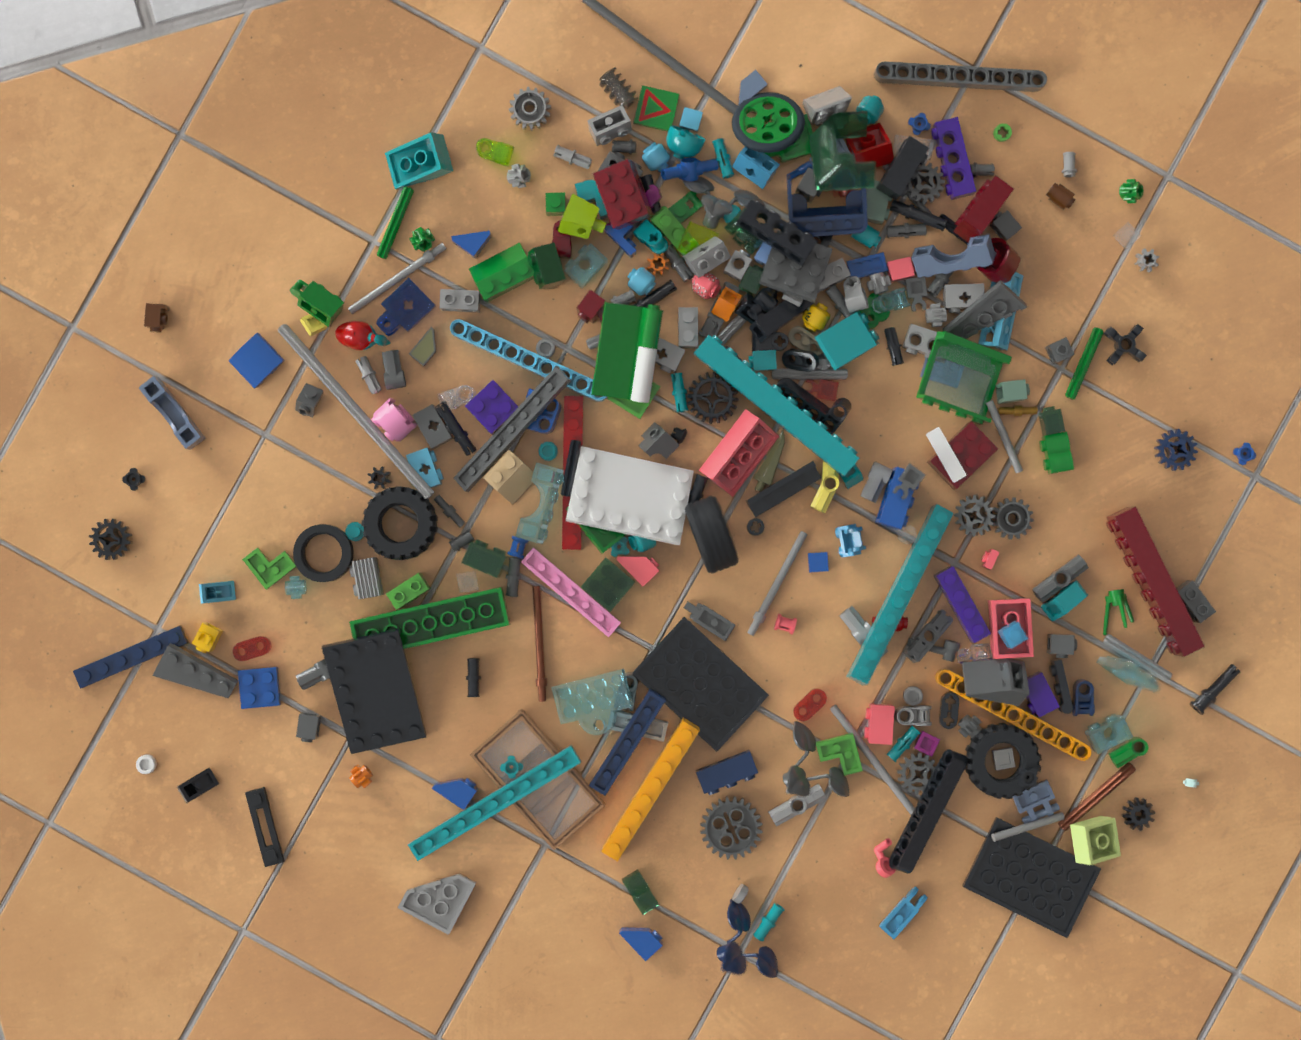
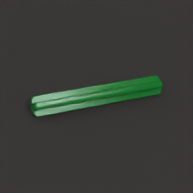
M405 186L378 249L377 256L382 259H387L414 193V190L410 187Z
M1094 327L1065 393V396L1069 399L1074 400L1082 385L1104 333L1100 328Z

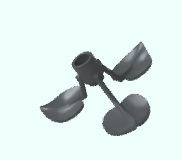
M700 176L695 181L683 180L684 185L691 191L706 194L702 196V203L706 211L702 223L711 229H716L720 218L732 212L734 202H738L741 206L746 207L752 199L765 206L758 196L747 190L735 191V197L728 203L725 200L710 195L709 191H713L714 186L709 180Z
M797 721L793 722L795 744L799 749L805 751V754L795 765L789 768L787 773L783 774V781L787 786L786 793L806 797L810 794L809 781L828 778L829 787L834 793L842 797H848L849 785L847 778L837 767L830 768L829 774L806 778L805 771L798 766L809 755V751L814 752L816 750V740L807 726Z

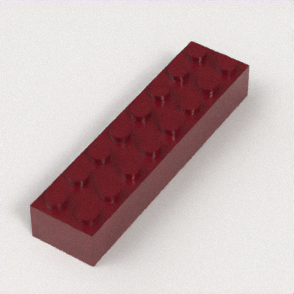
M1136 506L1126 507L1106 517L1108 520L1106 525L1111 533L1114 532L1116 536L1115 543L1118 549H1122L1125 555L1123 557L1124 562L1128 567H1131L1133 571L1132 578L1136 584L1140 585L1142 589L1140 594L1145 602L1148 601L1150 605L1149 612L1152 618L1156 619L1159 624L1157 626L1158 631L1162 636H1165L1168 642L1166 643L1168 651L1176 656L1185 657L1204 648L1201 637Z

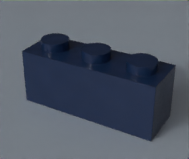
M750 750L695 770L704 794L708 793L709 795L718 793L721 787L731 788L736 786L739 780L749 781L754 779L755 774L758 773Z

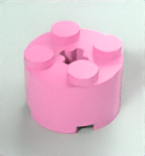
M389 398L373 414L374 417L371 420L376 426H381L386 431L384 434L390 441L400 442L417 426V423H412L414 421L413 417L401 404L396 406L394 404L396 400Z

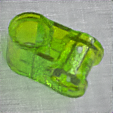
M487 138L480 139L476 144L477 153L481 158L500 165L509 166L514 150L512 145ZM485 144L488 145V149L490 150L482 152V148L480 147H484Z

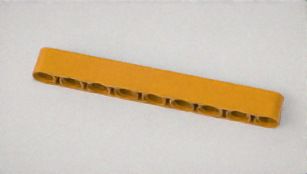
M940 669L936 672L935 680L942 687L1080 761H1086L1090 758L1091 749L1087 744L1015 705L1000 703V708L994 711L991 707L993 701L983 699L976 701L973 697H967L965 691H958L957 686L960 682H964L963 677L947 669ZM943 673L949 674V681L946 683H942L940 680ZM1015 709L1017 717L1010 720L1008 714L1011 710ZM1033 719L1034 726L1027 729L1026 721ZM1046 728L1051 730L1048 738L1043 737V730ZM1063 737L1068 739L1065 747L1060 746V740ZM1083 746L1085 752L1082 756H1078L1077 749Z

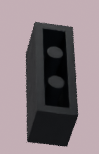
M908 136L903 141L876 188L894 200L900 196L904 197L909 189L907 186L909 181H913L919 172L916 170L919 164L923 165L928 157L926 152L929 148L912 136Z

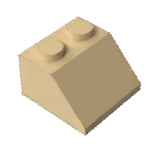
M508 450L483 479L513 505L539 476L512 451Z

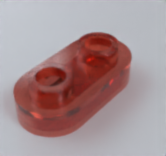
M259 636L237 643L233 647L232 652L236 660L246 661L269 653L272 645L267 637ZM259 642L264 645L262 650L257 647ZM240 648L245 650L244 655L239 653Z
M818 688L810 690L794 706L793 714L795 718L799 721L809 720L825 705L827 701L825 692ZM816 694L820 696V700L817 702L813 700V696ZM800 708L806 709L804 715L799 713Z

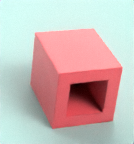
M911 257L887 262V273L891 283L915 276L914 272L916 270Z

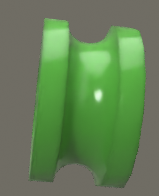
M1004 123L999 124L993 131L994 138L999 142L1008 140L1012 135L1011 127ZM1000 128H1003L1004 131H1007V134L1004 135L1005 138H1002V135L998 134V131L1001 130Z

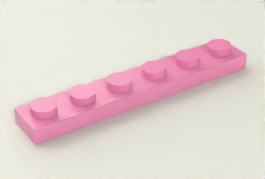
M532 548L521 561L522 564L607 637L621 624L618 619L535 548Z

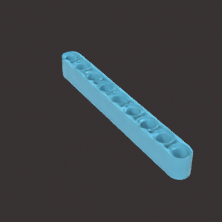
M454 320L450 325L451 333L460 340L544 378L548 375L542 372L544 364H550L552 370L557 366L563 372L570 374L569 379L571 381L566 388L598 402H602L607 398L606 396L598 398L595 395H591L593 379L463 320ZM458 324L464 325V331L461 334L455 333L454 330ZM475 332L482 334V338L478 342L472 340V335ZM493 340L499 341L500 344L496 350H492L489 347L490 342ZM510 348L517 350V355L513 358L507 356V351ZM527 356H533L535 359L534 363L530 366L524 364V359ZM579 380L587 382L585 389L580 390L577 388L576 385Z

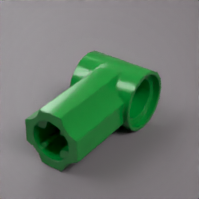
M1133 737L1129 742L1108 754L1116 768H1119L1138 756L1145 755L1149 746L1145 740ZM1136 742L1142 743V748L1140 751L1134 750V744Z

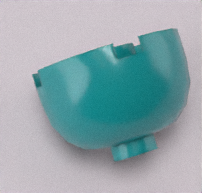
M670 125L666 137L668 148L674 152L673 156L678 159L696 156L701 151L706 140L698 134L694 135L689 130Z

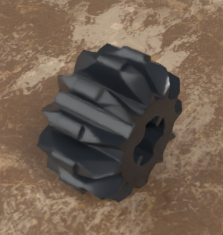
M1135 797L1134 803L1128 800L1127 804L1129 807H1122L1123 810L1127 811L1121 814L1123 818H1127L1124 823L1130 825V828L1133 830L1137 827L1138 830L1142 831L1143 825L1149 828L1148 821L1154 822V819L1150 817V815L1155 814L1154 810H1150L1153 805L1147 803V800L1144 798L1139 800V798ZM1136 811L1141 812V816H1136Z

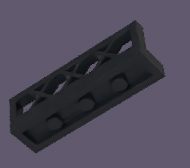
M814 461L746 500L754 516L761 515L821 479L822 477L817 471Z

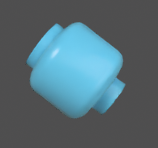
M654 142L643 150L642 160L650 171L658 170L661 172V169L669 166L667 162L670 160V155L662 144Z
M640 267L638 270L634 268L627 276L629 278L628 287L640 296L648 295L656 285L655 276L644 267Z

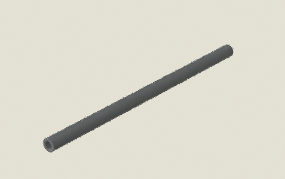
M582 0L584 4L734 114L738 105L597 0Z

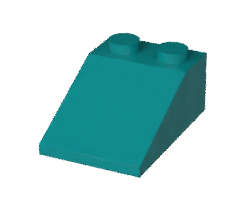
M430 132L385 153L395 189L436 179L454 171L443 134Z

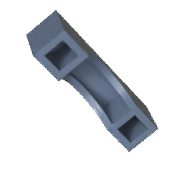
M987 234L971 237L967 249L960 254L948 255L939 251L934 245L915 248L911 258L918 277H931L940 273L949 274L956 270L966 271L978 266L987 267L993 264L995 251L990 235Z
M153 376L138 387L147 400L167 420L174 435L185 449L192 450L206 439L160 378Z

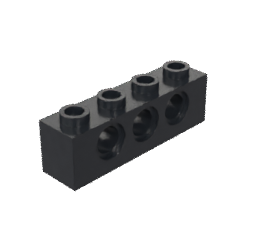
M752 199L736 223L745 231L801 266L817 243L811 234L802 232L795 224L786 222L778 213L769 211L762 203ZM757 218H762L765 223H759ZM773 229H779L782 234L775 233ZM790 239H795L798 244H792Z

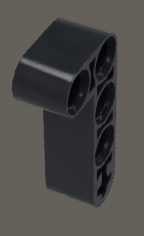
M782 378L776 384L783 391L781 394L784 397L788 398L790 396L798 403L797 407L800 410L806 409L813 415L811 419L816 423L822 422L828 428L826 431L830 434H833L851 410V402L846 398L837 399L832 407L829 408L790 378ZM796 398H800L803 403L798 402ZM837 407H842L845 412L839 411ZM811 409L816 410L818 414H814ZM827 421H831L834 425H829Z

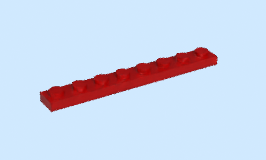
M564 396L563 479L571 440H578L581 442V446H583L584 396ZM563 496L562 549L581 550L582 529L577 523L566 521V508L569 506L570 497Z

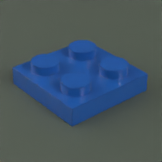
M278 667L238 670L241 709L281 705Z

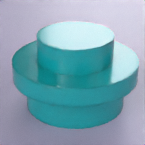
M544 442L540 445L538 453L543 460L551 461L557 456L558 449L554 443Z
M352 522L346 527V536L351 541H359L364 537V527L358 522Z

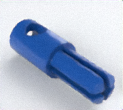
M808 161L787 175H790L792 180L800 174H804L808 167L811 169L813 167Z

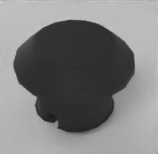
M676 427L673 430L676 433H672L671 437L680 444L684 441L687 430L686 428L681 430Z

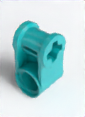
M645 219L632 232L641 243L645 244L656 254H662L668 249V242L648 219Z

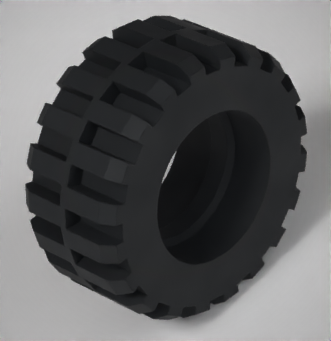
M402 486L390 487L382 492H378L367 503L368 507L363 512V535L367 538L368 545L377 554L388 559L408 560L425 552L429 545L433 543L435 533L438 530V517L430 500L425 499L419 491ZM397 505L409 507L415 512L418 519L416 533L412 538L403 542L390 539L382 527L385 513Z
M1005 723L987 725V728H982L975 737L970 739L971 743L965 749L968 760L965 770L971 782L979 790L994 798L1012 799L1013 796L1019 797L1023 795V791H1029L1032 788L1027 785L1023 787L1018 785L1020 778L1018 770L1024 767L1025 769L1035 768L1038 772H1041L1039 761L1042 759L1041 754L1038 753V745L1034 743L1033 738L1024 730ZM998 743L1011 744L1017 749L1020 756L1018 769L1012 776L1006 779L993 777L985 767V758L988 751Z

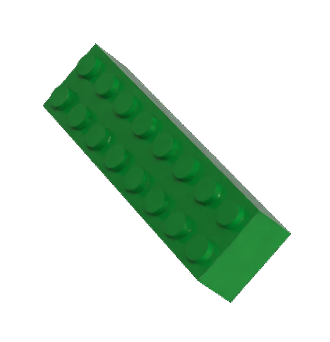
M503 587L349 621L353 638L399 628L404 649L511 624Z

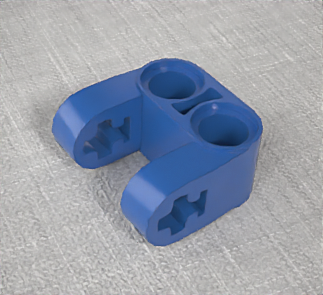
M533 389L528 390L526 398L534 391ZM554 399L552 402L556 403V409L549 412L546 407L537 417L536 421L527 429L542 434L553 432L561 412L560 402ZM549 420V428L542 430V421Z

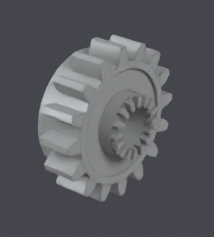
M527 87L526 91L519 89L520 94L514 93L515 100H510V105L513 107L509 108V112L514 113L511 115V119H517L516 125L522 124L523 130L529 126L530 130L533 131L535 125L540 129V123L546 124L545 117H550V113L547 110H551V105H546L549 102V98H543L544 92L542 91L539 94L537 88L530 90ZM528 105L535 106L533 112H526L525 108Z

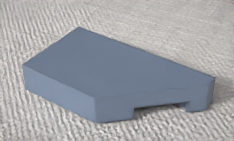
M756 70L741 81L738 106L744 100L753 97L767 87L768 84Z

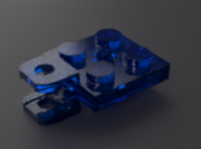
M408 278L381 303L386 311L378 318L376 324L387 336L395 334L401 327L409 332L436 305ZM405 301H413V308L411 310L404 309ZM386 323H390L389 327H384Z

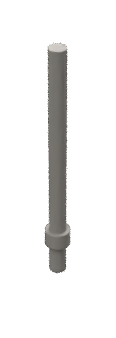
M441 243L431 251L427 250L421 258L348 307L349 311L352 314L427 262L430 263L435 260L434 257L447 248Z
M801 531L759 611L755 612L754 620L747 632L750 635L754 636L759 625L764 622L768 608L808 535L805 532Z

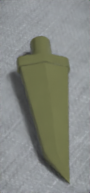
M783 430L754 476V479L758 480L755 490L759 492L763 491L765 484L772 485L785 444Z

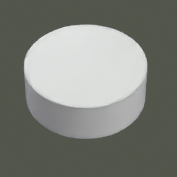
M149 754L140 756L136 761V768L142 774L152 773L157 766L156 759Z

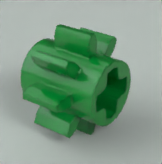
M1127 179L1126 183H1123L1119 189L1120 197L1123 201H1127V203H1136L1144 193L1143 185L1140 182H1136V179Z
M420 227L412 231L413 237L409 238L415 250L420 249L424 252L432 248V241H435V238L429 228L425 230Z

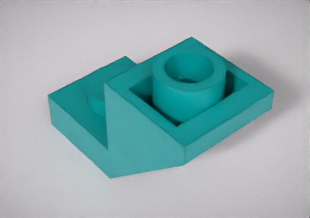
M1075 580L1068 586L1063 587L1057 596L1043 603L1041 608L1053 622L1071 611L1088 594L1080 583Z

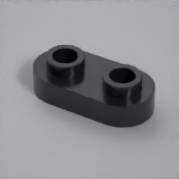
M791 348L783 353L782 363L788 369L811 372L819 366V358L812 351Z

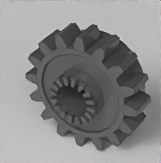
M1015 497L1011 499V502H1009L1008 498L1004 499V504L998 502L999 508L994 510L997 517L992 518L995 519V525H991L997 526L994 532L998 533L1001 531V537L1004 538L1008 535L1009 540H1012L1013 535L1016 539L1020 538V534L1027 535L1025 530L1031 529L1032 527L1029 523L1034 521V519L1030 518L1033 511H1028L1029 505H1023L1022 499L1016 502ZM1011 513L1016 517L1014 524L1008 521V516Z

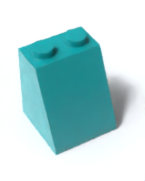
M860 311L855 312L814 337L834 370L842 368L879 345L877 341L880 339L874 329H870L867 316L864 313L861 314Z

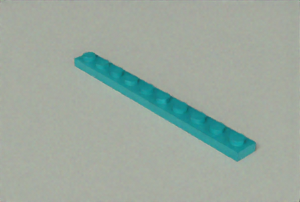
M572 745L413 840L408 844L417 861L421 860L582 762Z

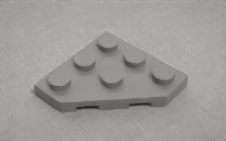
M459 873L408 889L398 909L449 935L476 882Z

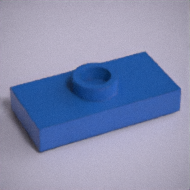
M884 252L846 261L847 268L851 274L850 277L863 278L880 272H888Z

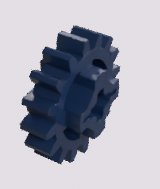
M1176 429L1175 433L1173 430H1168V435L1162 433L1163 439L1156 440L1160 445L1154 447L1155 450H1159L1155 457L1161 458L1158 463H1165V469L1171 466L1172 471H1176L1178 466L1179 470H1184V465L1189 467L1191 466L1189 461L1196 460L1193 454L1198 453V451L1194 450L1193 447L1197 443L1191 442L1194 437H1187V431L1181 434L1180 429ZM1172 437H1178L1175 442L1168 441ZM1178 446L1177 450L1179 451V453H1175L1173 447ZM1178 457L1184 459L1183 461H1181V462H1179V463H1175V461L1178 459Z

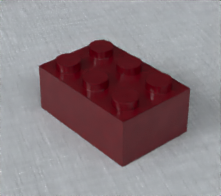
M626 159L593 173L613 229L620 230L654 216L634 161Z
M996 175L992 180L987 179L967 205L965 211L954 223L957 227L953 232L968 243L971 237L980 236L1014 188Z
M970 421L948 441L966 473L965 477L952 482L937 453L927 463L955 490L987 461L998 448Z

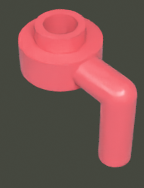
M889 838L874 848L878 858L876 870L884 878L890 877L896 871L889 866L890 858L885 857L883 853L886 848L892 845V841Z

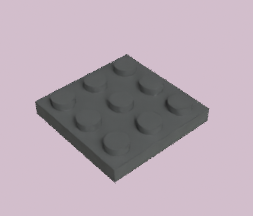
M790 239L792 244H798L795 239ZM816 243L801 266L779 251L771 248L759 284L814 303L833 249Z

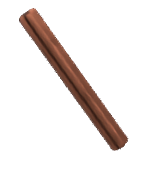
M1130 762L1125 764L1065 816L1064 820L1058 823L1061 829L1067 831L1070 828V824L1080 820L1136 771L1133 764Z

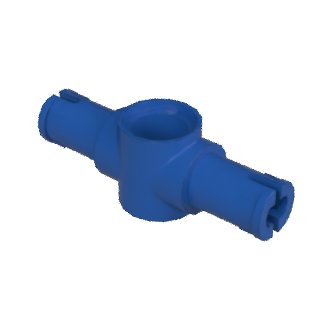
M684 158L675 167L661 169V177L663 180L679 178L685 181H695L704 172L718 170V162L716 159L700 161L697 158Z

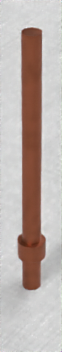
M532 586L537 661L536 687H538L539 702H545L547 678H545L541 592L540 586Z

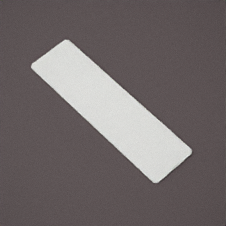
M940 427L927 433V438L952 482L965 477L966 473Z

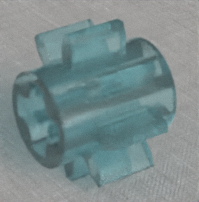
M300 576L289 577L290 581H285L286 595H291V599L302 598V594L307 592L306 580H301Z

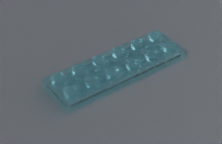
M1100 656L1096 662L1127 685L1152 692H1157L1161 687L1156 683L1157 678L1149 673L1146 674L1143 671H1139L1141 667L1132 661L1111 658L1110 656H1107V658Z

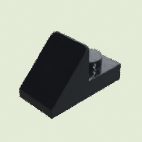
M209 767L177 786V789L187 804L217 786L219 782Z

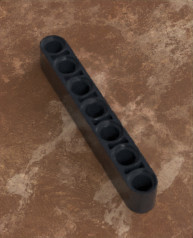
M950 749L942 754L890 856L889 866L892 869L907 874L913 871L967 766L968 760L965 755Z

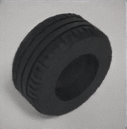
M709 496L706 499L703 498L700 501L697 500L694 503L687 504L685 512L707 572L716 573L724 570V568L727 569L730 566H735L739 562V558L717 498Z

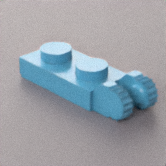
M916 886L907 893L906 897L901 899L879 925L893 939L907 926L927 900V896L924 894L919 897L915 905L910 902L918 892Z

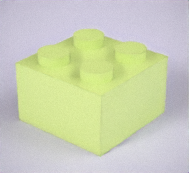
M1097 816L1070 824L1076 863L1093 865L1121 856L1115 818Z

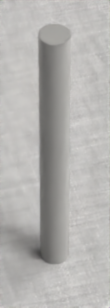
M991 400L986 405L1016 473H1019L1023 469L993 400Z
M1060 812L992 834V839L995 842L1064 820V814Z

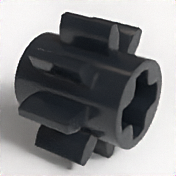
M383 466L380 468V471L373 467L374 472L367 474L371 477L368 484L374 483V489L376 490L379 485L386 489L385 484L387 482L391 483L388 480V476L391 473H385ZM377 474L384 476L381 479V483L379 481H375V479L377 478Z

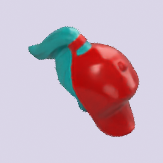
M363 321L345 322L339 325L335 331L337 340L342 345L354 350H367L375 344L387 346L391 343L384 335H377L372 326Z

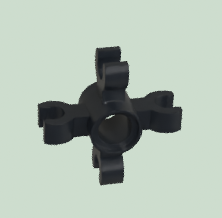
M1139 324L1134 325L1130 332L1124 336H1121L1112 327L1107 328L1103 334L1115 342V351L1106 361L1111 365H1115L1122 354L1128 353L1137 362H1142L1147 355L1135 347V338L1144 328ZM1122 340L1128 342L1129 347L1127 350L1122 348Z

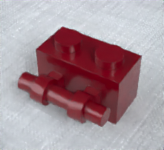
M590 289L576 308L578 317L585 323L590 321L592 324L597 318H600L602 324L606 301Z

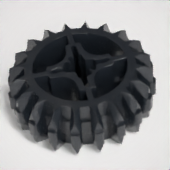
M708 372L705 373L706 379L699 375L700 383L693 380L692 383L696 387H689L688 390L693 392V394H687V398L693 399V401L687 402L688 406L694 405L690 412L693 413L697 410L698 413L695 415V418L697 419L702 415V422H705L707 417L709 418V424H712L713 418H716L717 424L720 423L719 417L721 416L726 421V413L730 416L733 415V412L729 409L737 408L732 402L739 401L738 398H733V395L738 394V391H731L734 387L732 385L729 386L726 380L723 381L721 376L719 379L716 378V372H713V378L709 377ZM711 383L708 393L697 394L703 385ZM717 383L726 389L728 396L720 395L717 392ZM714 388L715 396L721 399L715 400L713 408H711L710 400L703 397H709ZM697 400L708 403L709 413L699 407ZM728 402L727 407L723 411L714 414L717 403Z

